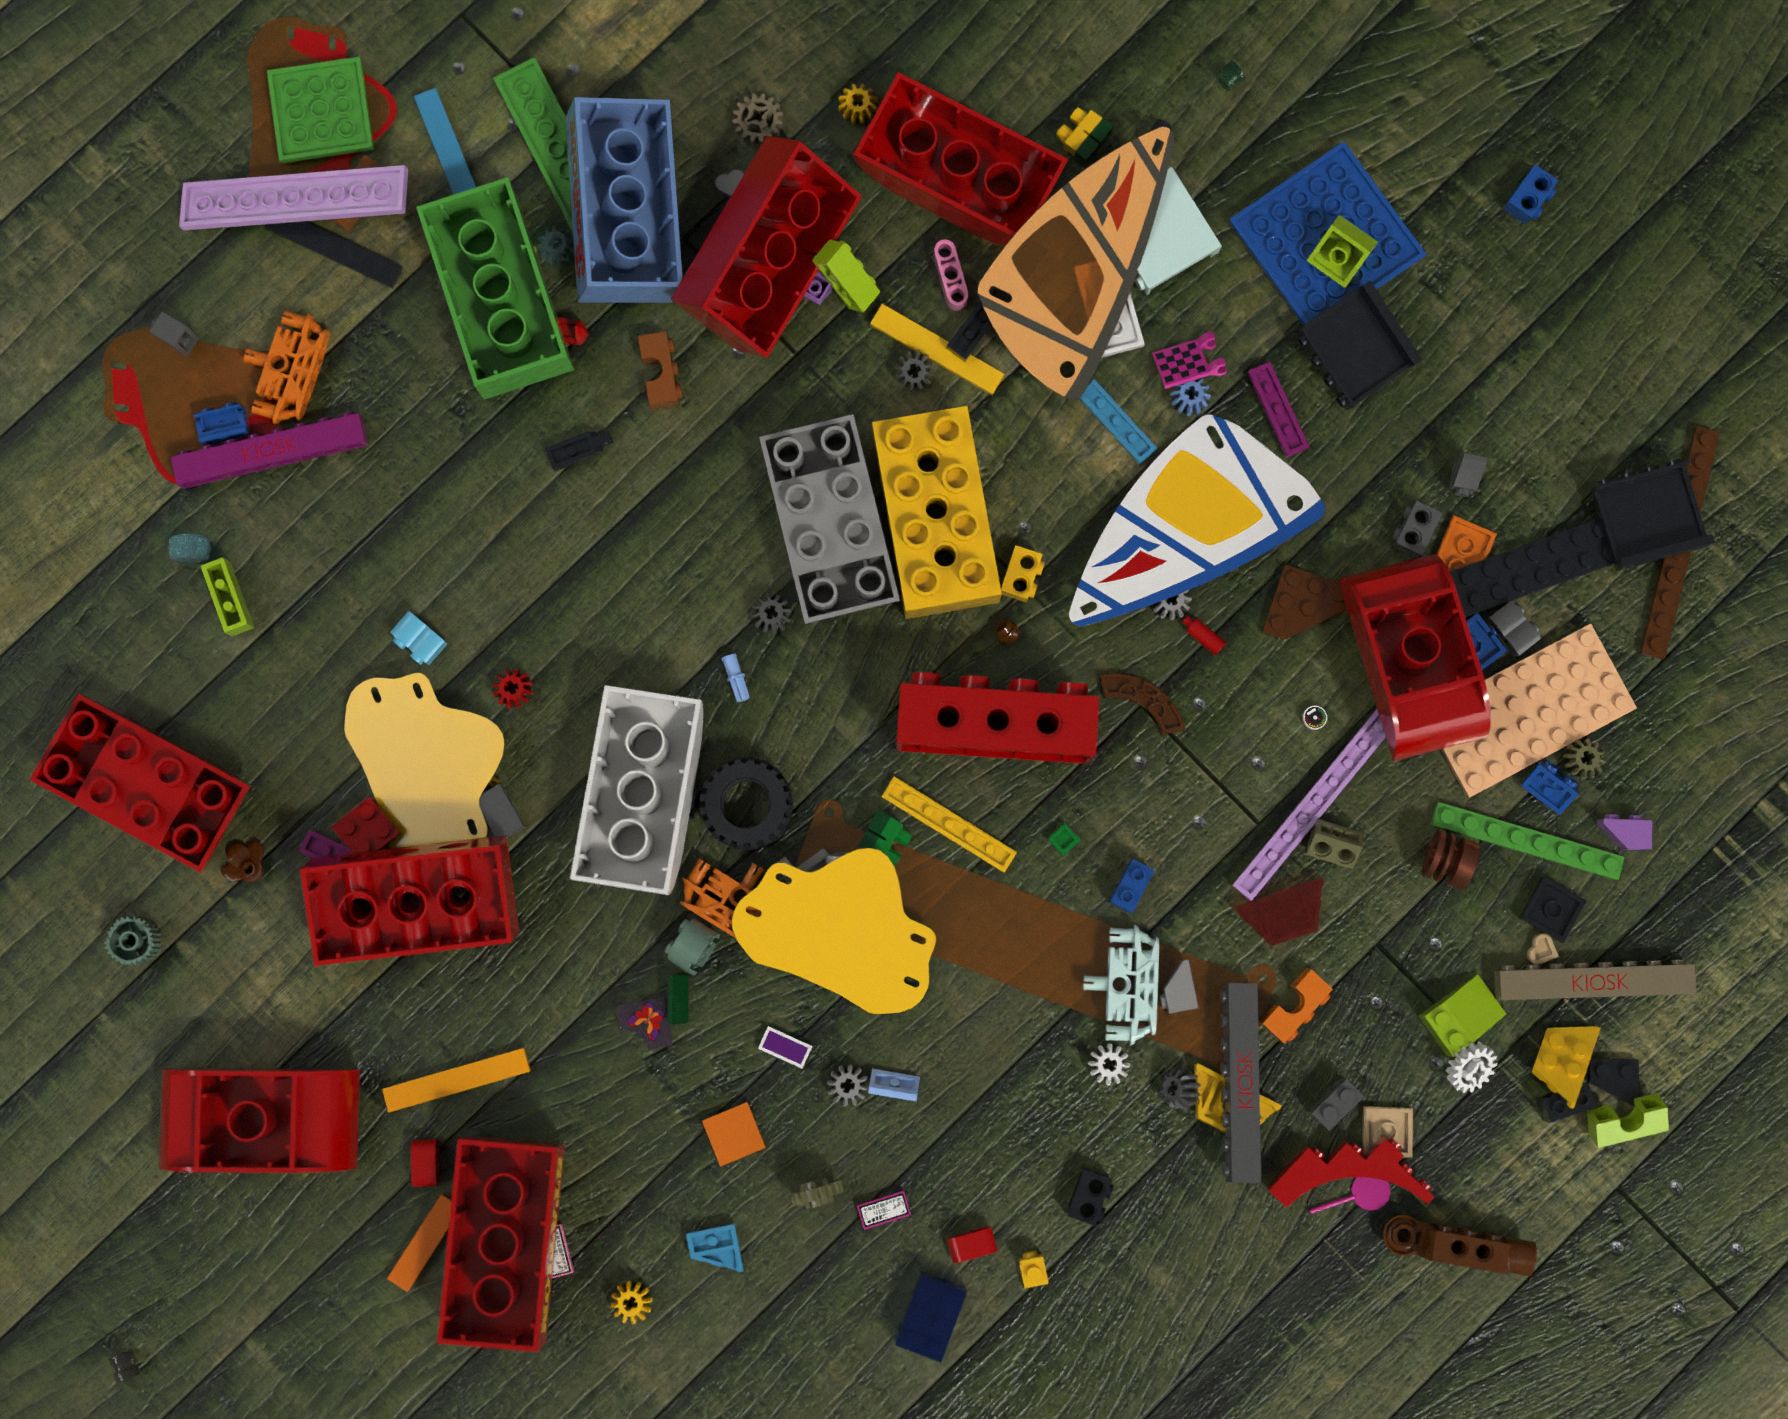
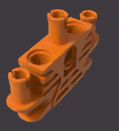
M285 310L283 315L286 318L282 317L281 324L302 331H294L293 333L290 329L286 328L284 330L283 327L278 326L268 354L251 348H247L245 351L248 353V355L244 354L245 363L264 367L256 393L261 398L265 399L266 397L268 400L278 402L277 405L255 399L253 404H256V407L252 406L251 412L252 414L273 419V424H279L282 420L290 419L291 417L302 420L311 398L330 339V331L328 329L323 331L311 313L306 317ZM313 333L319 336L317 340L312 339ZM280 360L285 361L281 369H275L276 362ZM290 404L296 405L295 410H288Z
M698 858L687 878L682 877L685 896L684 902L680 901V904L736 938L732 929L734 910L727 907L726 903L730 899V902L737 907L738 903L734 899L735 893L738 890H744L747 894L754 890L766 870L759 867L754 875L758 865L752 862L742 882L739 883L714 868L713 876L708 878L710 881L701 888L699 885L712 866L708 863L704 864L705 861ZM693 890L700 895L695 905L691 904ZM709 890L713 892L717 896L721 897L722 901L719 902L716 899L712 898L711 896L706 894V891ZM751 906L746 907L747 913L755 917L761 916L760 910Z

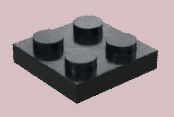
M1541 877L1519 919L1558 942L1564 943L1587 901L1550 879Z

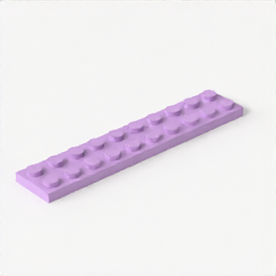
M405 165L183 183L179 227L183 230L405 214L408 168Z

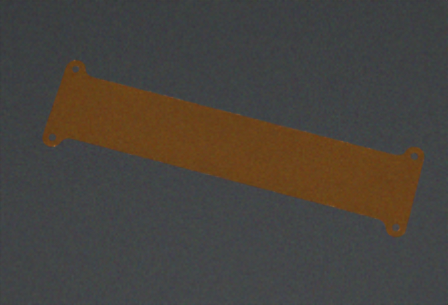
M835 800L821 802L815 812L795 868L822 848L828 854L855 851L865 831L852 827L844 821L842 807ZM827 808L834 810L833 817L829 818L825 815ZM893 843L891 849L901 854L898 863L894 867L900 885L904 913L909 919L931 928L935 933L936 943L931 954L932 956L1115 1026H1130V1022L1123 1020L1114 1021L1112 1019V1021H1107L1105 1019L1107 991L1083 990V984H1093V982L1083 981L1084 975L1107 976L1108 947H1115V949L1117 947L1124 949L1133 948V943H1109V936H1119V934H1109L1110 927H1117ZM914 933L911 934V940L919 944L926 943L924 937ZM1141 942V950H1151L1152 946ZM1159 944L1156 1033L1154 1036L1148 1033L1144 1037L1207 1060L1214 1066L1215 1072L1221 1075L1220 1067L1221 1063L1224 1062V1053L1220 1050V1040L1223 1038V1028L1220 1027V1014L1223 1013V1003H1220L1219 1000L1220 989H1223V985L1227 983H1257L1259 1021L1266 1012L1275 987L1276 973L1268 965H1259L1250 973L1241 975ZM1132 952V971H1134L1135 952ZM1189 960L1198 1008L1169 1014L1166 1009H1162L1159 995L1163 994L1162 988L1180 961ZM1260 974H1267L1268 981L1266 983L1259 981ZM1127 975L1130 979L1131 987L1126 994L1133 995L1134 975ZM1121 977L1115 978L1113 988L1116 991L1123 990L1125 981ZM1130 998V1018H1132L1133 998ZM1148 1021L1138 1022V1028H1144L1149 1025Z

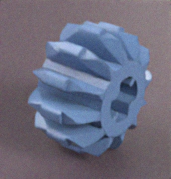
M1199 378L1197 382L1193 380L1173 386L1175 390L1171 391L1170 397L1176 399L1171 404L1172 406L1180 405L1178 413H1181L1183 409H1187L1186 414L1190 416L1193 409L1198 415L1201 413V408H1207L1208 403L1206 400H1210L1211 394L1205 393L1209 389V385L1201 386L1202 378ZM1188 391L1192 392L1193 400L1189 399Z

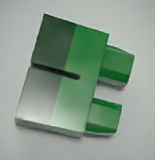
M878 809L868 830L886 840L866 830L856 850L865 848L880 850L896 866L901 854L891 849V846L896 840L907 847L913 835L903 828L902 823Z

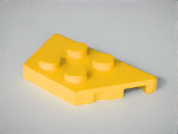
M1601 1027L1547 1028L1532 1073L1538 1079L1544 1081L1553 1093L1558 1092L1567 1101L1566 1105L1574 1109Z
M1197 1063L1194 1066V1074L1198 1076L1196 1082L1201 1084L1198 1088L1201 1096L1196 1097V1119L1225 1133V1127H1222L1221 1115L1222 1112H1225L1224 1102L1221 1101L1224 1077ZM1260 1095V1125L1271 1114L1281 1108L1280 1104Z

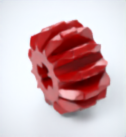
M517 668L514 669L513 674H511L509 669H505L506 677L504 678L498 674L496 677L501 682H494L492 684L493 687L499 689L493 692V696L500 697L498 700L500 705L506 702L507 709H511L513 703L516 708L520 709V700L528 704L529 700L525 695H533L534 693L532 690L527 689L533 685V682L531 680L525 681L528 678V674L524 672L520 675V670ZM512 683L518 686V690L515 689L517 691L515 694L508 691V688L511 689L510 685Z

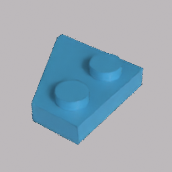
M735 1223L686 1233L691 1259L734 1269L738 1272L744 1271Z

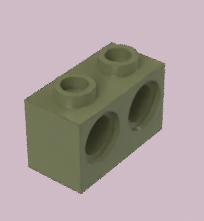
M1317 819L1308 839L1306 855L1335 863L1341 867L1353 869L1363 848L1364 833Z

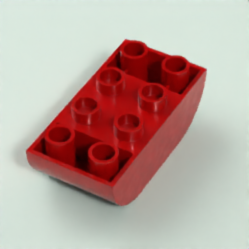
M1432 554L1339 578V585L1393 761L1487 738L1491 725L1487 687L1456 586L1443 560L1438 555Z
M81 694L77 695L29 779L200 873L207 866L251 787L249 783L219 765L128 716Z
M162 1068L158 1169L176 1172L312 1173L356 1169L358 1162L360 1069Z

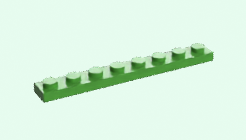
M1436 802L1430 824L1433 827L1613 880H1619L1625 858L1624 856L1441 802Z

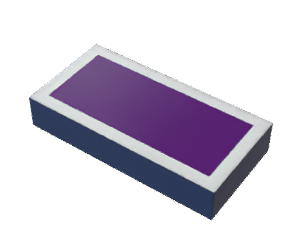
M768 1026L758 1049L803 1069L812 1045Z

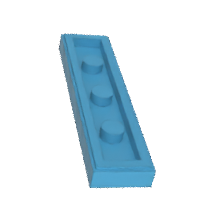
M1095 379L1089 382L1085 392L1078 399L1140 465L1157 450V447Z

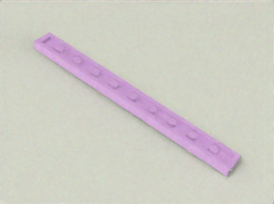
M1377 709L1231 885L1249 901L1254 899L1313 827L1316 820L1322 816L1385 739L1386 736Z

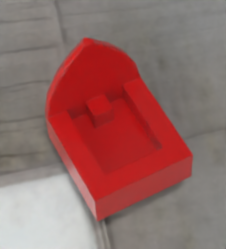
M557 318L566 344L581 345L585 342L589 334L582 320Z

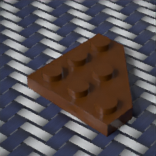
M1285 564L1261 633L1286 640L1344 612L1346 604L1339 583Z

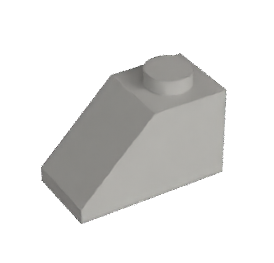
M1189 960L1180 961L1162 988L1163 994L1159 995L1162 1009H1166L1169 1014L1198 1008Z

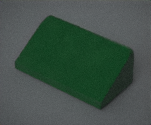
M688 975L668 976L667 1023L669 1024L688 1023Z

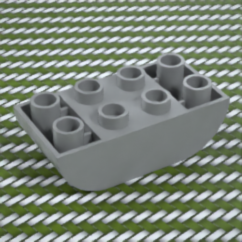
M854 415L759 437L805 624L900 601Z

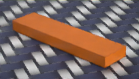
M444 1194L440 1195L387 1278L406 1292L411 1289L449 1229L452 1199Z

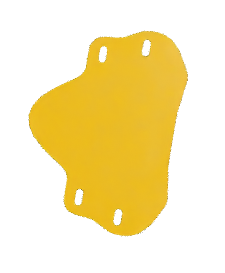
M413 673L397 679L372 678L356 686L351 692L346 705L344 732L364 769L378 807L401 834L389 844L390 849L485 838L488 833V827L479 806V798L494 775L503 756L504 738L498 726L483 716L442 706L437 701L429 679L421 673ZM414 683H419L423 692L421 699L417 698L414 692ZM373 687H376L381 696L380 703H376L371 693ZM469 819H472L476 825V835H472L467 825Z
M865 848L852 851L815 872H804L786 863L773 864L767 870L760 884L742 898L735 908L732 918V929L737 941L753 961L792 973L829 989L869 1013H899L911 1009L922 1000L928 989L929 961L936 943L935 933L931 928L909 919L904 913L895 867L888 856L880 850ZM778 873L791 878L792 882L785 884L778 881L776 875ZM751 906L760 910L761 916L755 917L747 913L746 907ZM914 933L924 937L926 943L919 944L911 940V934ZM907 976L918 980L920 984L918 987H913L906 984L904 978Z

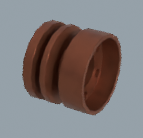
M1438 829L1425 850L1422 877L1429 879L1433 875L1434 881L1438 882L1446 873V884L1448 886L1464 890L1476 868L1480 843L1463 837L1455 846V834L1449 833L1446 837V831Z

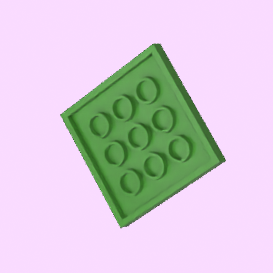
M361 57L267 70L278 157L281 164L374 150Z

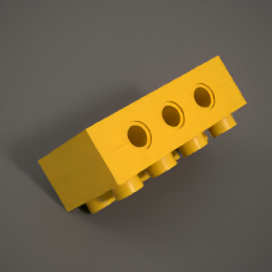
M963 406L872 422V436L905 619L999 603L1002 593L968 407ZM930 458L934 460L938 467L932 472H925L919 468L918 463L922 459ZM932 505H940L945 510L946 515L940 519H933L928 516L926 511ZM941 551H947L951 553L955 561L950 566H941L935 561V556Z

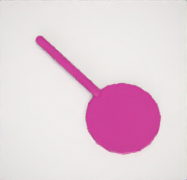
M1356 1177L1351 1188L1352 1195L1309 1210V1213L1312 1214L1353 1199L1363 1209L1370 1211L1378 1210L1389 1200L1391 1193L1390 1184L1380 1179Z

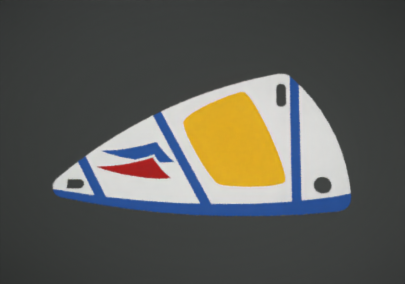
M1204 415L1177 437L1153 461L1113 514L1084 569L1069 611V618L1077 626L1090 625L1150 606L1209 582L1268 552L1321 519L1325 511L1324 504L1308 480L1240 426L1214 415ZM1208 426L1215 427L1224 443L1223 448L1218 449L1215 447L1207 433ZM1296 495L1302 499L1303 506L1299 511H1292L1288 508L1287 499L1290 496ZM1089 602H1095L1097 604L1096 610L1084 615L1080 607Z

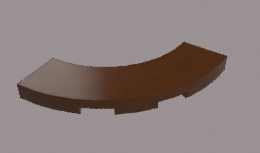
M1108 673L1099 675L1104 699L1122 698L1142 706L1156 721L1161 735L1186 730L1175 704L1154 684L1128 674Z

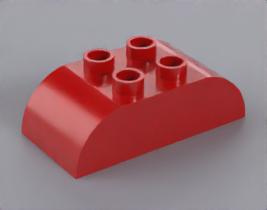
M899 72L853 154L857 164L872 179L886 189L984 240L1006 246L1020 228L1045 204L1068 161L1067 158Z

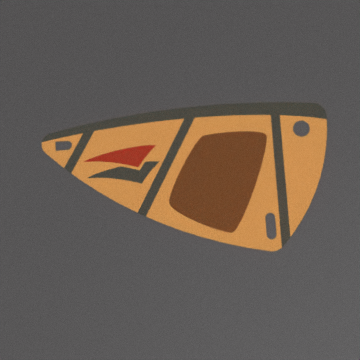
M1167 127L1155 129L1119 147L1068 182L1020 228L992 263L979 283L978 294L984 310L1009 351L1034 377L1067 399L1075 400L1084 394L1114 333L1138 273V268L1140 267L1158 210L1174 144V135ZM1156 139L1164 142L1158 156L1152 154ZM995 286L1011 294V302L1006 303L990 295V287ZM1066 361L1072 362L1075 366V373L1070 378H1065L1060 373V367Z

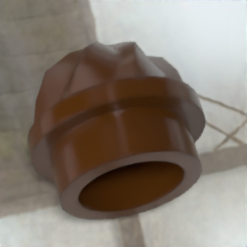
M1009 619L1001 622L995 629L997 639L1003 643L1012 644L1019 638L1020 632L1017 624Z

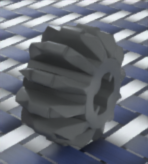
M916 350L915 358L912 357L910 351H907L906 355L909 360L907 361L902 356L898 358L904 365H895V369L902 370V373L896 374L895 377L899 379L904 376L905 379L900 384L902 387L909 381V390L912 391L914 383L917 382V386L921 390L923 389L921 380L928 385L931 383L925 375L934 376V371L927 370V368L934 366V362L924 363L929 357L928 354L919 359L920 350ZM915 363L916 367L920 366L921 370L918 372V377H913L914 374H909L908 370L911 369V364Z
M767 593L768 601L766 602L762 597H759L758 601L761 606L755 604L752 606L758 613L751 615L752 619H759L755 623L756 628L764 624L763 633H767L769 627H771L772 633L776 634V626H779L784 631L786 628L782 621L786 623L791 622L789 617L784 616L792 613L791 608H785L788 605V601L783 600L779 603L781 599L779 594L772 600L771 594ZM772 608L775 609L777 617L774 618L772 616L773 619H768L766 611L769 610L771 612Z
M1174 1068L1170 1072L1164 1073L1165 1080L1160 1082L1163 1085V1090L1160 1093L1165 1095L1163 1102L1169 1103V1107L1180 1110H1186L1197 1104L1196 1097L1201 1096L1198 1092L1201 1084L1196 1082L1198 1076L1192 1074V1070Z

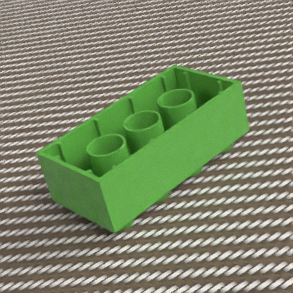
M509 178L500 179L417 206L421 224L474 386L482 398L485 400L573 371L574 367L517 194Z

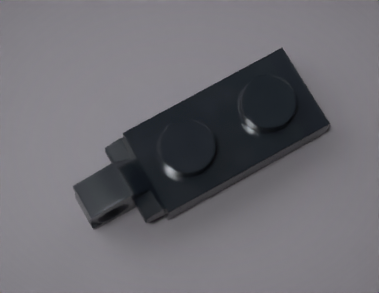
M588 431L549 446L545 450L553 471L556 472L599 455V453L604 452L602 447L614 442L609 431L597 435L596 431Z

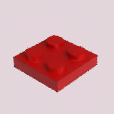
M370 797L331 827L352 853L382 850L401 835Z

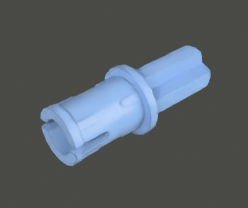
M727 655L722 658L728 675L727 682L731 684L736 701H746L750 696L743 678L745 674L741 672L737 655Z

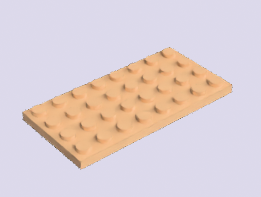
M1588 624L1485 679L1491 714L1489 735L1487 738L1441 750L1466 797L1470 798L1575 742V740L1635 710L1637 707L1592 624Z

